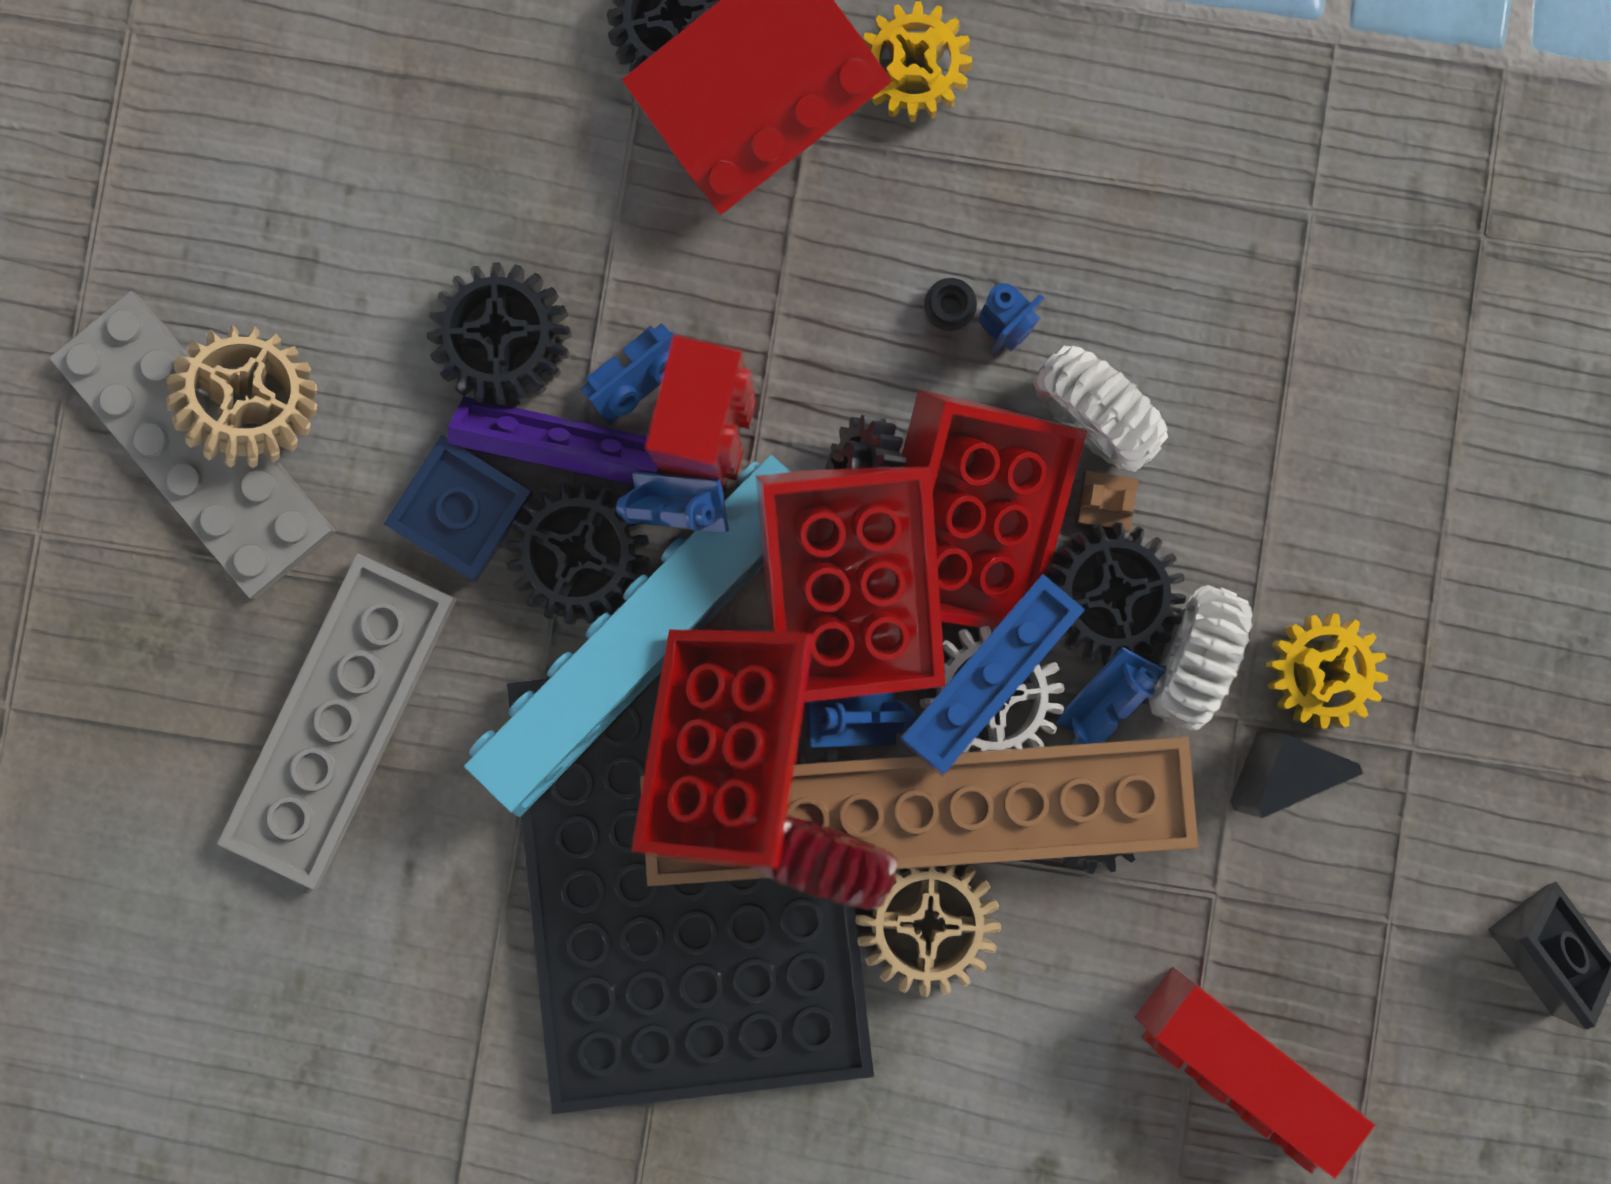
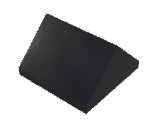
M1256 732L1230 801L1235 811L1265 818L1364 774L1360 764L1286 734Z
M1555 881L1543 887L1488 930L1550 1014L1587 1030L1596 1026L1611 991V954Z

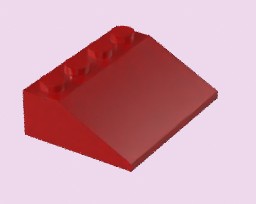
M719 0L622 79L625 86L687 173L720 216L893 82L834 0Z
M918 390L901 457H906L907 463L903 467H931L941 622L980 628L989 626L990 629L995 630L1042 574L1048 577L1046 568L1052 562L1087 430L966 399Z
M931 467L807 470L757 475L756 485L770 632H801L814 635L804 702L946 686Z
M669 629L632 851L679 861L779 869L814 635L801 632Z

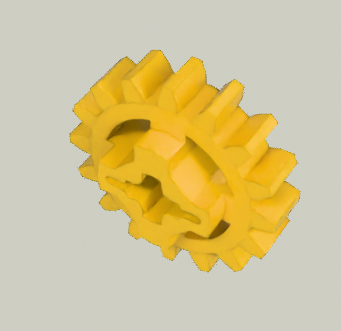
M915 1L912 14L906 15L899 4L895 5L894 20L890 22L880 15L877 16L875 21L879 32L878 35L864 33L863 40L879 63H881L885 48L889 50L893 62L886 67V73L893 82L871 98L872 103L877 106L888 100L889 116L893 118L899 113L901 108L908 109L910 122L916 121L918 110L926 109L931 119L936 118V104L939 102L950 108L955 106V96L952 89L966 91L968 87V79L959 72L972 70V57L962 54L970 48L969 36L955 37L959 31V20L955 17L943 23L942 7L938 5L932 10L930 15L923 14L921 1ZM917 30H918V31H925L924 33H912V32H908V31H917ZM948 49L951 64L945 77L937 62L944 57V52ZM906 56H911L916 61L924 56L925 68H920L915 63L907 68ZM907 90L923 91L924 93L908 94L905 92Z
M1326 614L1323 624L1317 615H1310L1304 617L1305 630L1297 624L1285 627L1286 633L1290 638L1289 642L1282 640L1273 641L1271 646L1281 655L1279 660L1266 662L1267 668L1278 671V679L1268 683V689L1283 691L1284 696L1280 698L1277 706L1280 709H1288L1295 706L1294 721L1306 723L1313 715L1314 728L1327 729L1330 719H1332L1336 727L1345 728L1349 727L1350 719L1348 713L1356 718H1366L1369 714L1363 703L1365 701H1381L1382 696L1373 689L1375 682L1388 681V675L1377 672L1375 664L1385 660L1386 655L1385 653H1372L1369 649L1377 638L1374 633L1357 635L1360 626L1358 620H1347L1340 627L1339 614ZM1322 635L1331 636L1329 641H1324L1319 650L1304 646L1315 637ZM1354 655L1358 663L1359 674L1357 673V669L1354 663ZM1321 662H1330L1328 670L1334 674L1332 680H1324L1325 673L1319 669ZM1294 668L1297 670L1301 684L1299 689L1294 678ZM1335 693L1349 696L1346 700L1335 706L1322 707L1323 703L1329 702L1331 696Z

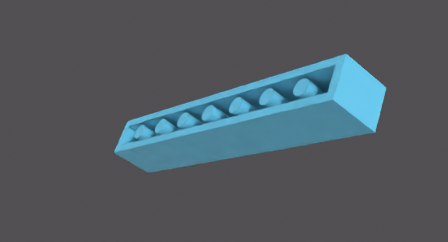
M770 455L761 465L753 462L737 478L735 486L738 488L724 501L729 526L727 533L701 530L695 531L687 540L684 537L676 539L663 553L661 561L664 563L650 578L644 574L636 579L623 595L626 602L612 616L605 613L589 627L585 634L588 641L574 655L571 652H566L559 657L547 672V676L550 679L535 694L532 691H528L512 705L508 712V715L512 718L497 733L493 730L488 731L471 747L469 754L472 758L464 767L511 813L521 817L662 672L669 629L703 630L764 567L756 476L790 472L773 455Z

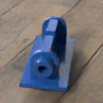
M998 284L991 289L986 303L980 311L979 322L982 328L996 341L990 351L992 356L1004 346L1012 352L1034 330L1033 327L1041 319L1035 313L1044 299L1041 294L1030 303L1010 284Z
M663 323L655 329L650 325L646 328L647 330L622 349L632 361L628 366L624 368L616 357L613 356L592 374L585 377L588 382L580 389L609 425L621 416L632 412L644 397L661 385L674 335Z
M634 472L632 476L635 489L628 492L625 496H621L616 505L618 515L631 524L641 522V524L685 528L696 531L704 530L722 533L729 531L721 479Z
M1122 647L1064 709L1063 713L1055 719L1056 723L1075 732L1076 737L1072 740L1073 744L1104 742L1118 727L1117 722L1121 718L1126 719L1145 698H1151L1155 694L1154 686L1165 673V670Z
M893 692L806 702L808 748L896 744V733L905 732L915 721L914 710L902 701H894Z

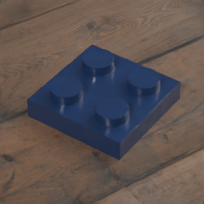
M441 435L384 525L472 581L477 582L511 530L512 522L519 518L524 510L523 506L529 502L534 493L462 447L447 444V438Z

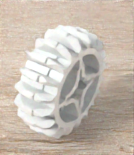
M1064 345L1056 354L1053 353L1039 369L1040 372L1033 380L1037 397L1043 402V407L1050 411L1054 416L1053 419L1059 423L1087 430L1084 445L1094 455H1099L1107 463L1114 464L1118 469L1136 472L1144 464L1151 461L1161 450L1160 446L1168 438L1165 421L1161 418L1160 412L1150 404V399L1144 396L1136 388L1135 384L1129 382L1122 372L1112 368L1106 360L1098 359L1093 352L1084 351L1081 347Z
M1210 585L1197 589L1194 595L1188 598L1186 606L1181 609V623L1173 625L1170 633L1171 640L1165 643L1159 658L1158 666L1163 668L1165 673L1154 686L1155 694L1149 698L1152 714L1163 718L1164 722L1178 728L1185 727L1191 730H1198L1212 719L1214 712L1219 710L1224 696L1228 694L1233 679L1237 677V669L1244 658V649L1249 642L1248 633L1252 627V610L1248 601L1237 597V593L1222 587L1218 589Z
M989 626L978 627L979 642L975 643L967 629L959 631L958 638L963 647L959 651L951 642H943V652L950 658L947 663H944L946 686L952 680L958 667L971 657L991 635ZM1054 662L1042 667L1038 664L1029 674L1031 683L1021 684L1016 690L1018 692L1017 695H1012L985 726L988 728L989 740L975 738L964 752H968L970 747L975 749L974 752L1023 748L1021 744L1025 741L1030 747H1044L1042 740L1034 733L1039 728L1046 733L1055 734L1057 727L1053 723L1044 720L1046 712L1062 714L1064 711L1063 705L1048 703L1049 693L1059 694L1065 690L1063 683L1047 684L1045 676L1054 674L1059 670L1058 664ZM944 686V687H935V688H936V697L941 693V691H942L946 686ZM935 698L921 699L920 707L928 708ZM1033 699L1032 709L1025 723L1016 732L1005 737L1004 727L1007 726L1006 714L1009 708L1016 702Z

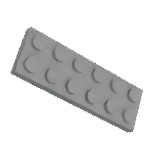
M130 291L54 353L50 359L244 593L251 599H257L334 535L336 530L278 461L273 463L264 453L258 454V465L251 468L247 463V456H237V462L230 468L225 464V453L219 452L216 457L208 461L204 457L203 452L205 443L193 448L186 444L185 435L187 431H177L174 429L172 417L176 413L167 410L166 397L172 394L167 389V377L169 374L177 373L174 370V361L177 355L189 357V355L142 298L133 291ZM199 389L196 398L200 406L211 418L218 421L220 405L210 400L209 393ZM246 424L241 428L246 429L249 428V426Z
M359 553L356 554L217 845L312 890L320 887L456 603V598Z

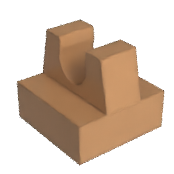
M1086 470L1083 473L1075 524L1090 527L1101 524L1104 529L1110 530L1112 524L1120 522L1123 523L1125 533L1131 530L1139 479Z

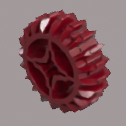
M787 815L779 869L752 868L754 871L763 873L765 877L775 879L781 884L789 885L799 891H805L817 897H823L852 907L858 906L864 909H875L883 907L887 894L891 893L896 878L894 872L897 860L891 852L875 846L873 843L859 839V837L851 836L806 819L803 820Z

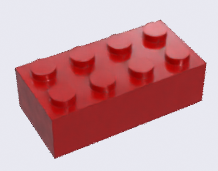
M673 335L645 448L662 474L721 479L724 492L728 479L737 480L744 455L742 443L739 442L740 428L750 429L756 406V399H754L755 390L752 389V370L745 369L742 351Z
M1174 967L1170 969L1134 1016L1146 1029L1141 1038L1152 1046V1049L1178 1070L1186 1062L1188 1065L1183 1071L1222 1105L1231 1097L1226 1104L1265 1139L1268 1140L1270 1138L1284 1150L1286 1155L1310 1174H1313L1319 1166L1336 1179L1376 1126Z

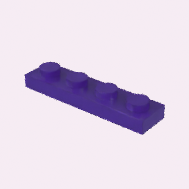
M463 396L448 425L447 444L469 448L477 452L493 453L520 459L527 463H538L570 470L578 474H588L616 480L633 486L632 474L634 472L661 473L645 449L648 436L511 406H499L497 403L488 401L485 404H480L474 398Z

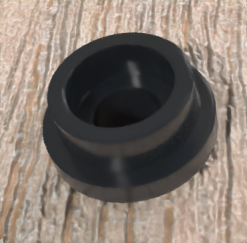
M945 278L934 283L928 290L924 301V310L929 321L935 327L945 331H956L967 326L973 319L977 309V299L973 289L966 282L957 278ZM947 297L954 298L958 301L960 309L954 314H948L942 310L940 302Z

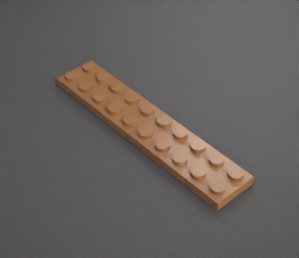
M1189 737L963 752L943 776L939 775L919 756L794 764L787 815L842 831L886 849L896 858V869L1198 848ZM643 775V776H640V781H641V793H642L644 775ZM645 854L647 886L768 878L763 873L754 871L752 867L679 861Z

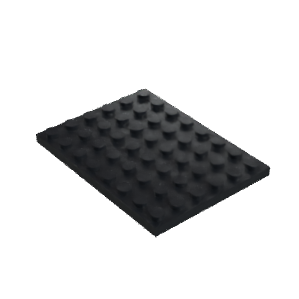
M661 672L521 816L551 1113H568L874 1077L860 947L857 941L858 930L855 922V907L840 902L836 903L823 897H817L805 891H799L789 885L781 884L772 878L647 886L646 856L644 853L632 851L641 799L640 776L645 775ZM549 679L507 683L509 709L523 694L528 691H532L535 694ZM804 702L795 764L838 761L837 747L808 748L806 702Z

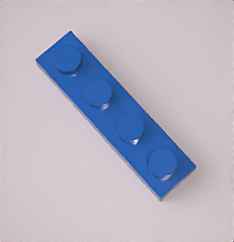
M1042 574L903 735L900 741L939 775L943 776L1085 609Z

